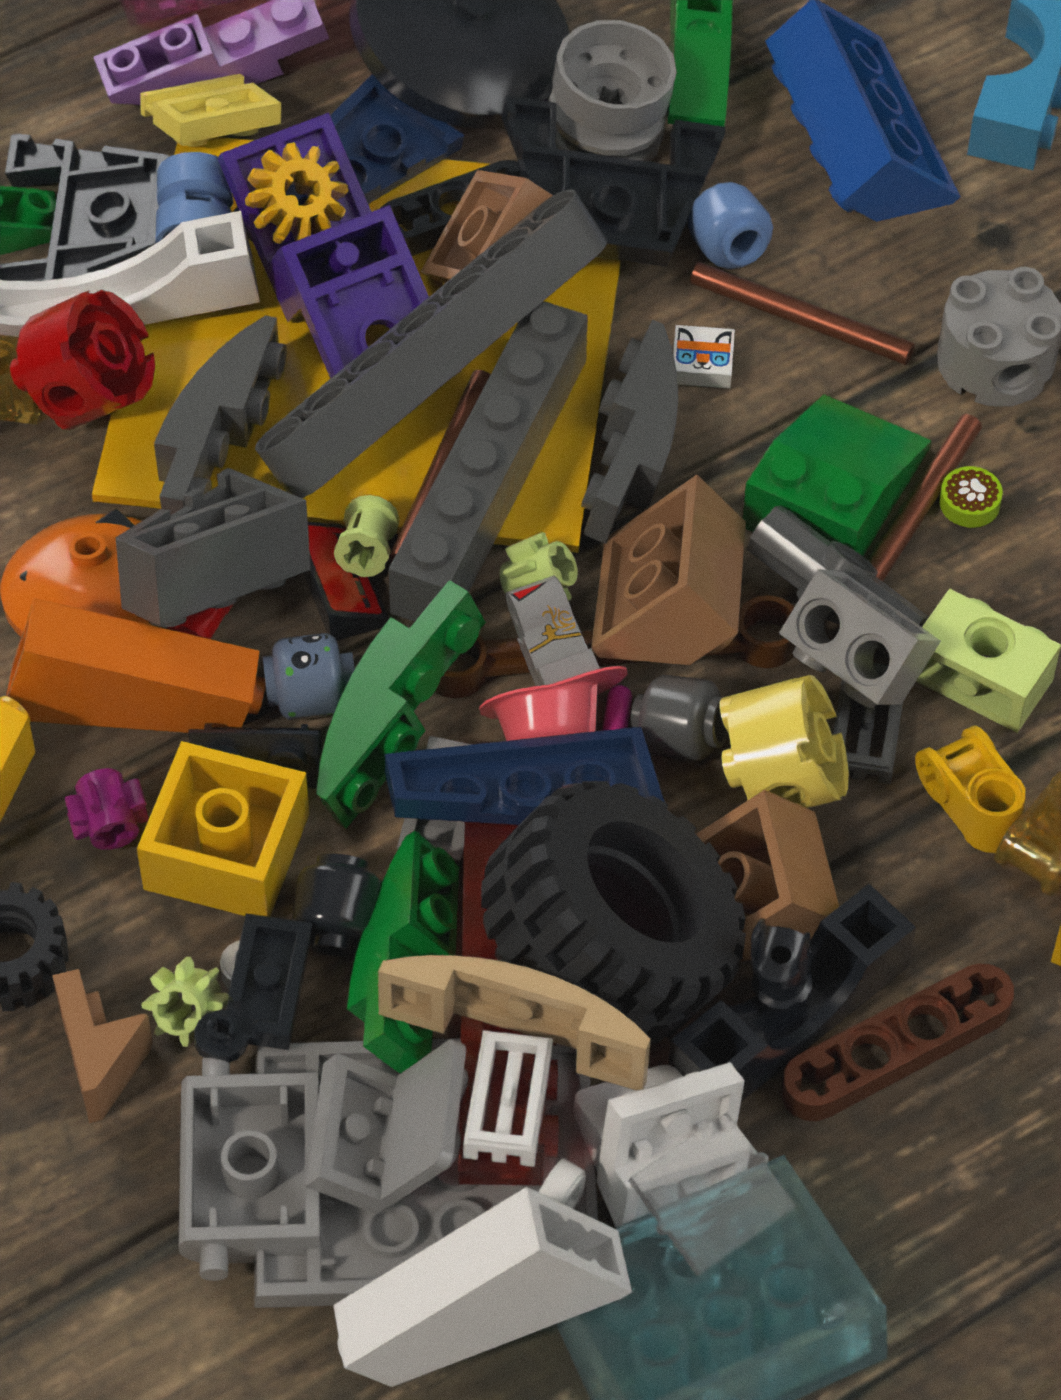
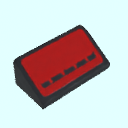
M308 521L311 570L303 572L327 634L332 635L337 641L383 628L389 617L372 576L361 577L355 573L347 572L336 562L334 549L340 534L346 531V527L342 524Z

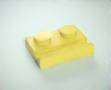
M235 74L141 93V115L144 117L153 116V124L172 137L178 144L201 146L208 143L210 138L229 134L250 136L256 134L259 128L281 124V102L254 83L244 84V76L242 74Z

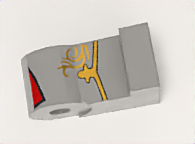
M555 575L505 593L510 616L519 637L517 641L535 686L550 685L600 669L592 649H588L565 591Z

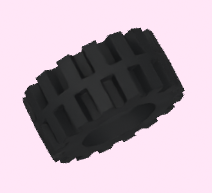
M10 882L9 890L0 889V933L18 931L31 936L34 939L32 948L22 957L9 962H0V1003L2 1011H14L15 1002L23 1001L26 1008L37 1004L35 995L39 992L47 998L55 991L52 975L66 972L65 962H69L67 937L57 906L51 898L45 901L42 891L35 887H32L27 894L24 893L22 883Z

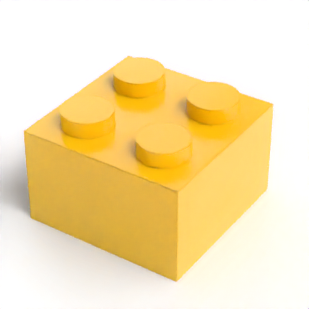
M181 741L137 847L143 890L243 916L247 913L270 917L310 815L306 772Z

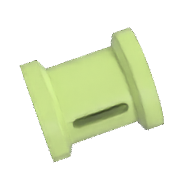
M373 495L359 496L351 500L344 513L343 522L346 531L340 534L334 549L336 562L343 570L355 573L361 577L375 576L385 569L390 555L388 541L394 537L399 527L400 518L397 509L389 501Z

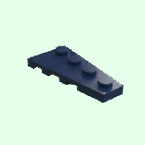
M373 74L330 115L368 204L461 150L464 139L462 133L446 122L426 116L400 101ZM292 184L285 192L286 196H296L299 205H303L308 199L307 194H298L295 185ZM237 207L233 212L239 211V208ZM245 225L248 239L252 241L248 229Z
M642 727L385 754V775L395 818L519 825L546 797L551 796L558 788L568 784L582 783L583 781H608L610 787L613 784L623 783L638 788V793L642 797L655 796L664 802Z

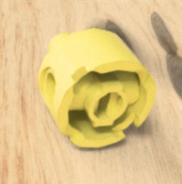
M814 675L794 678L721 698V718L729 733L731 745L730 749L723 750L722 752L723 770L732 788L743 786L747 795V801L761 791L766 790L803 807L812 808L842 800L840 797L846 796L849 770L842 733L831 734L826 720L837 716L823 685Z

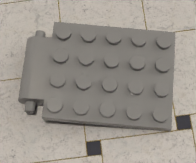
M450 1038L466 1046L464 1069L468 1072L467 1088L459 1105L456 1131L460 1133L461 1143L457 1157L446 1171L441 1172L379 1214L307 1188L305 1185L323 1063L339 1053L394 1076L400 1075L398 1072L363 1047V1041L290 1043L289 1050L257 1046L255 1074L230 1075V1063L224 1060L203 1058L202 1076H186L181 1083L180 1254L189 1260L199 1262L200 1277L209 1281L225 1279L228 1276V1263H255V1308L332 1306L525 1187L539 1192L552 1169L562 1158L585 1171L586 1180L582 1198L574 1210L598 1221L595 1165L573 1114L575 1094L581 1089L591 1087L589 1076L576 1073L577 1049L553 1042L535 1166L520 1165V1156L507 1155L506 1163L493 1162L492 1153L479 1151L477 1160L463 1158V1143L482 1038ZM432 1039V1051L450 1039ZM496 1050L482 1130L485 1132L495 1133L509 1051ZM524 1053L511 1135L523 1136L536 1054Z

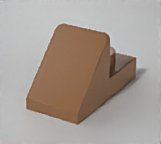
M76 969L52 975L88 1120L89 1123L104 1119L150 1052L153 1040L147 1014H139L107 1023L99 992L94 991L85 994L80 971Z

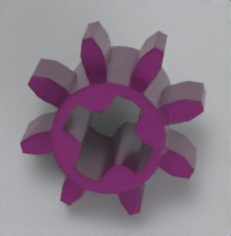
M103 768L85 774L75 785L77 795L65 797L68 809L67 815L74 838L80 840L89 836L92 845L97 849L112 850L129 844L139 833L137 823H144L149 820L145 807L147 803L140 780L135 778L124 782L122 774L115 769Z

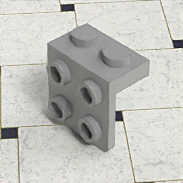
M450 1039L398 1076L339 1053L324 1062L305 1187L379 1214L441 1172L446 1171L455 1161L461 1143L460 1133L456 1130L460 1100L468 1084V1072L464 1069L466 1046Z

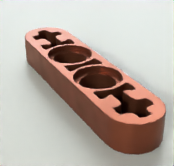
M978 963L968 966L798 1054L789 1061L784 1071L782 1100L786 1109L793 1116L804 1121L817 1122L827 1119L998 1029L1006 1022L1014 999V985L1010 977L1001 968L991 964ZM976 989L982 996L993 993L995 995L993 1006L989 1007L983 1000H977L968 1005L972 990ZM964 1008L960 1023L956 1011ZM917 1015H931L942 1022L945 1033L933 1040L921 1039L910 1031L908 1021ZM874 1044L886 1052L889 1061L882 1068L875 1070L865 1069L854 1062L851 1052L859 1045ZM836 1060L838 1063L840 1073L833 1076L834 1064ZM808 1077L813 1084H818L828 1079L825 1084L824 1095L818 1096L812 1089L801 1092L802 1078Z

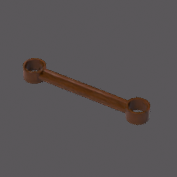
M769 595L758 596L747 601L740 609L738 633L731 643L719 652H709L704 656L738 653L747 663L759 668H776L786 664L794 656L793 651L796 646L786 638L774 642L761 641L751 636L746 629L761 622H770L783 627L794 606L780 597ZM593 630L581 631L588 649H590ZM479 634L473 646L465 652L477 660L476 664L460 672L446 671L440 678L435 692L448 698H464L477 692L483 686L487 677L530 673L517 638L484 641L483 637ZM593 652L599 666L645 662L599 658Z

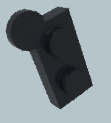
M246 913L228 993L227 1010L213 1011L206 1014L198 1021L194 1029L195 1047L199 1055L203 1058L224 1060L230 1063L240 1058L245 1053L248 1045L289 1050L312 940V923Z

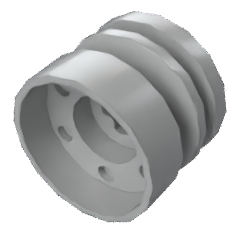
M597 20L577 27L563 39L556 57L552 80L553 90L549 97V102L557 103V149L648 162L657 155L664 135V126L668 115L667 109L672 97L677 74L674 55L660 37L643 26L622 20Z

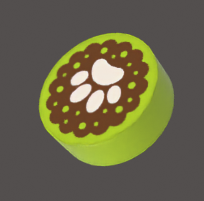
M974 466L957 468L951 471L943 480L939 499L941 511L948 520L959 526L967 528L985 526L992 522L999 513L1003 495L1002 486L994 474L983 468Z

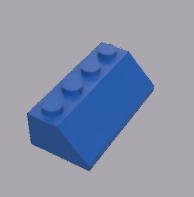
M810 0L765 41L775 61L772 65V70L777 79L788 89L794 102L791 105V111L800 124L807 129L813 142L810 145V151L816 161L826 169L832 182L829 186L830 194L842 209L849 213L855 210L878 222L951 205L961 197L882 37L819 0Z

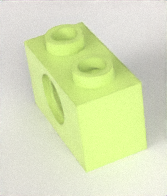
M949 588L922 627L941 640L916 682L1018 733L1054 679L1061 644L1049 639L1039 629L1023 626L994 611L985 602L975 598H968Z

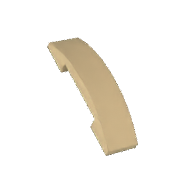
M427 955L403 957L382 962L378 971L379 1015L444 1034L453 1013L526 1035L553 1038L554 1043L577 1049L576 1073L638 1091L644 1089L646 1085L650 1038L619 1010L574 984L531 968L477 957Z

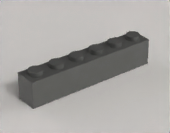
M543 301L518 322L388 569L391 614L415 622L449 580L468 592L470 591L586 363L588 315Z

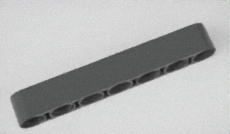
M572 189L559 192L540 204L259 439L255 450L286 492L303 498L322 487L604 249L607 239L576 191Z

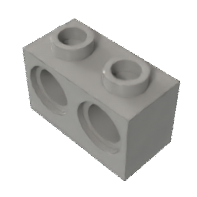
M823 569L817 570L779 632L780 635L796 646L793 655L798 660L819 672L824 673L829 669L845 681L841 688L849 697L869 708H874L876 704L901 705L941 640L845 572ZM833 609L839 617L840 628L836 637L830 640L824 630V621L827 614ZM881 644L887 649L890 658L888 669L882 676L876 672L873 665L874 653Z

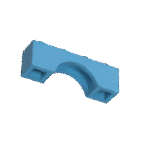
M1011 0L1005 37L1022 47L1030 55L1033 62L1012 73L986 76L973 115L967 155L1034 170L1040 148L1051 150L1059 116L1051 115L1053 108L1061 110V0Z

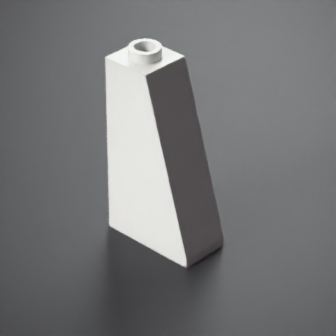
M525 1187L334 1304L339 1335L337 1342L338 1350L343 1359L344 1368L394 1387L622 1299L632 1293L618 1230L533 1189Z

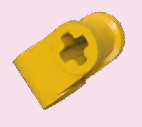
M976 725L963 730L960 739L937 750L928 747L916 753L915 765L924 788L943 807L972 847L983 852L998 853L1009 849L1016 843L1020 834L1026 789L1022 781L999 755L993 742L982 728Z

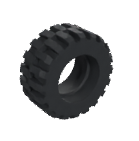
M583 781L582 783L568 784L558 788L551 796L546 797L490 856L485 866V876L482 881L481 907L487 909L483 915V924L487 938L495 939L498 946L495 956L498 961L531 968L555 976L588 991L633 1021L650 1038V1045L657 1044L665 1037H671L731 983L737 974L739 962L743 959L746 933L742 932L745 927L743 904L737 903L734 898L737 886L730 872L724 873L718 864L720 855L709 842L705 845L694 833L697 828L684 816L677 818L667 810V803L655 796L642 797L638 793V788L623 783L613 784L611 787L608 781Z

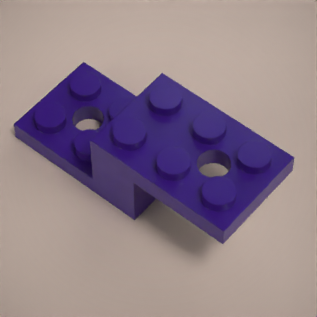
M329 112L222 152L219 155L218 162L239 211L242 213L245 225L287 322L304 316L330 379L368 348L365 334L369 326L380 324L391 329L429 297L390 205L371 212ZM294 142L299 148L301 158H304L312 146H319L321 151L317 163L323 168L327 163L336 161L340 167L330 181L342 182L348 185V193L336 200L346 209V213L340 221H330L331 228L316 234L311 232V236L298 241L294 240L293 233L290 231L281 244L275 243L273 241V234L277 228L276 225L270 222L265 228L261 229L256 228L254 225L255 219L264 209L252 208L246 205L245 198L248 193L258 190L251 185L247 178L252 169H264L261 158L269 150L282 157L284 147L288 143Z

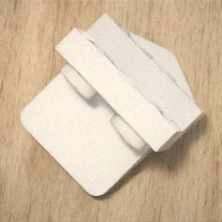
M731 1062L704 1071L692 1072L684 1077L675 1067L660 1065L648 1069L647 1082L642 1090H633L604 1082L581 1089L575 1094L573 1114L597 1170V1184L620 1238L627 1236L631 1241L639 1244L686 1251L721 1216L726 1203L741 1199L750 1149L736 1132L745 1080Z

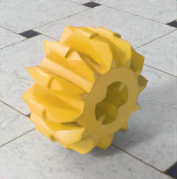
M294 142L288 143L284 147L282 157L269 150L261 158L264 169H252L247 178L251 185L258 190L248 193L245 198L246 205L252 208L264 209L255 219L254 225L258 229L265 228L270 222L276 225L277 228L273 234V241L275 243L281 244L290 231L293 233L294 240L298 241L311 236V232L316 234L331 228L330 221H340L346 213V209L336 200L348 193V185L342 182L330 181L340 167L338 162L332 161L322 168L317 163L321 151L319 146H312L304 158H301L299 148ZM291 184L295 185L298 194H307L308 199L303 205L298 204L296 196H286L285 192Z

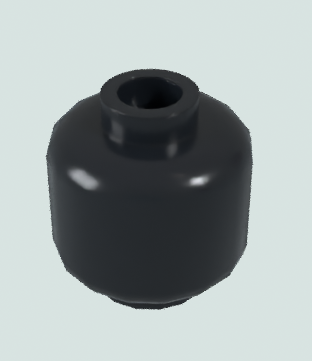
M321 854L317 856L315 864L306 866L300 871L296 883L292 920L312 923L311 949L313 951L326 955L345 956L351 954L352 945L359 944L362 932L367 927L372 916L382 883L373 872L368 870L369 863L366 860L345 854Z

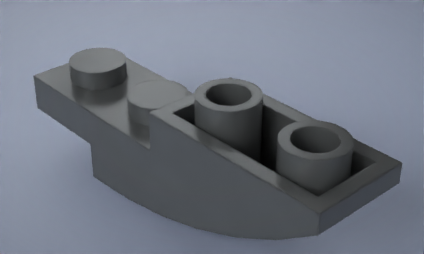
M265 315L240 331L218 349L181 391L167 414L154 442L158 478L159 481L165 482L160 493L161 509L170 510V516L185 507L184 495L189 491L198 488L203 489L204 494L212 490L210 477L214 467L222 468L224 466L229 444L247 448L254 426H263L270 404V391L268 387L271 379L279 380L281 378L287 355L286 344L279 343L276 317Z
M655 320L651 321L642 341L631 338L618 371L625 373L626 376L623 382L615 379L611 380L599 408L600 413L608 416L601 440L608 442V446L601 464L610 468L606 476L594 473L581 507L591 511L583 535L605 544L625 501L645 509L649 508L672 445L678 408L677 371L672 347L664 324Z

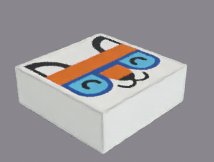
M676 325L673 356L677 371V384L730 388L735 329Z

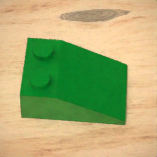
M823 394L773 440L747 480L743 508V519L746 521L745 529L754 532L761 520L775 506L782 505L804 523L810 525L812 529L829 542H840L864 556L931 448L932 440Z

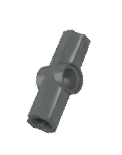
M782 505L775 506L761 520L750 536V542L746 550L798 589L796 594L799 599L818 569L843 571L919 626L923 627L929 617L876 577L878 573L876 568L861 554L840 542H829L812 529L810 525L804 523ZM832 609L825 619L832 623L840 624L837 613ZM881 644L877 649L889 658L887 649Z

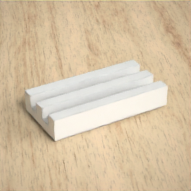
M483 1030L463 1143V1158L477 1160L478 1153L481 1151L492 1153L493 1162L506 1163L507 1155L520 1156V1165L535 1166L552 1058L553 1038ZM496 1050L509 1051L496 1131L495 1133L485 1132L482 1130ZM524 1053L536 1054L523 1136L511 1135Z

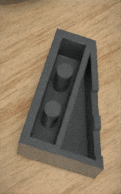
M226 468L217 474L218 486L206 494H204L203 489L194 488L184 495L185 507L170 516V510L161 509L116 537L122 609L148 620L153 626L174 627L184 623L187 620V616L208 608L230 606L237 601V597L258 589L280 587L286 583L287 578L311 570L306 500L233 469Z

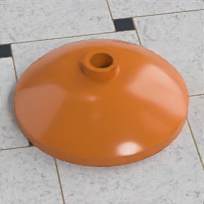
M88 514L57 522L27 540L9 560L1 580L0 594L3 610L14 631L20 637L22 636L34 598L151 625L148 620L122 609L116 537L130 528L118 524L95 523L106 514ZM127 517L134 525H137L142 521L139 519ZM27 570L26 580L23 581L20 579V575Z

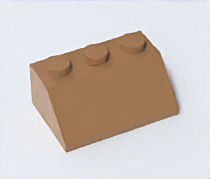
M698 475L689 479L609 535L606 544L604 543L591 645L592 651L599 658L691 665L709 652L716 653L723 650L738 633L746 521Z

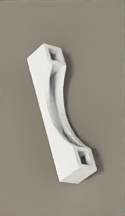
M241 211L182 222L165 238L137 256L106 269L76 277L46 281L0 280V353L16 350L20 329L31 316L89 290V293H95L100 290L113 292L130 304L144 325L259 303L254 260Z

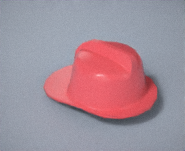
M623 666L604 667L550 685L505 692L484 701L479 706L480 713L487 718L499 720L506 741L596 731L597 695L621 682L628 675L627 668Z

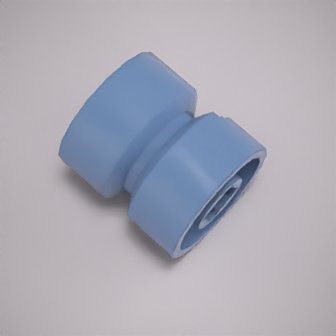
M183 152L172 155L161 162L157 169V203L159 208L156 211V243L165 238L182 222L232 213L230 208L233 205V194L217 156L203 152Z

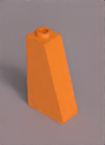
M34 598L12 663L6 696L17 701L27 711L30 722L188 733L189 729H204L205 723H212L213 727H242L248 713L258 715L264 697L266 682L265 678L256 676L259 650Z

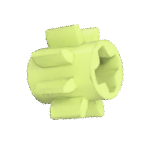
M541 532L506 547L505 550L510 560L504 562L500 568V582L505 593L555 575L561 583L568 601L571 600L572 596L567 587L576 582L578 570L575 558L565 544L559 541L548 544L546 534Z
M186 957L176 966L175 975L164 967L157 971L150 980L153 986L160 992L150 995L142 1003L143 1009L153 1013L154 1020L157 1023L154 1033L157 1036L165 1032L179 1036L182 1046H189L194 1041V1029L198 1021L206 1014L221 1010L228 1004V994L221 993L219 983L216 980L220 970L217 967L209 971L194 968L192 958ZM179 992L182 993V999H179ZM191 1005H195V1011L192 1010Z

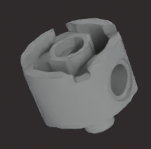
M1018 267L1014 270H987L971 276L958 277L952 283L949 297L944 306L937 350L939 371L950 388L960 395L962 388L967 392L976 394L974 402L986 406H1015L1034 399L1043 391L1044 383L1049 379L1051 380L1056 366L1061 341V304L1052 290L1044 285V278L1041 273L1030 267Z

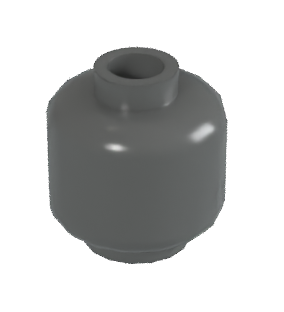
M659 675L650 682L645 694H638L633 702L631 711L632 727H642L649 753L654 756L703 761L712 754L715 747L721 748L728 737V732L723 724L720 713V700L724 697H721L719 689L710 680Z

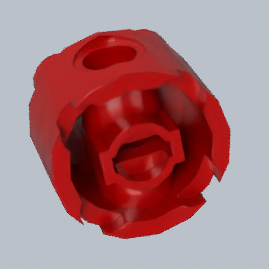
M90 290L31 316L20 329L16 348L17 357L10 364L12 380L20 390L28 392L42 412L54 419L55 423L63 430H72L142 400L152 387L156 366L154 352L145 356L144 347L141 342L149 338L145 325L130 304L113 292L105 290L95 293H89Z

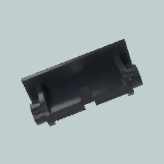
M205 723L204 729H189V743L306 772L307 788H317L319 756H321V731L309 730L308 724H301V728L251 730V728L213 727L212 723Z

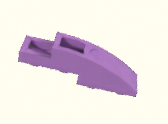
M271 0L203 28L198 14L96 55L94 60L111 103L141 105V93L235 74H242L244 76V84L264 82L283 75L278 62L279 59L329 39V36L314 0Z

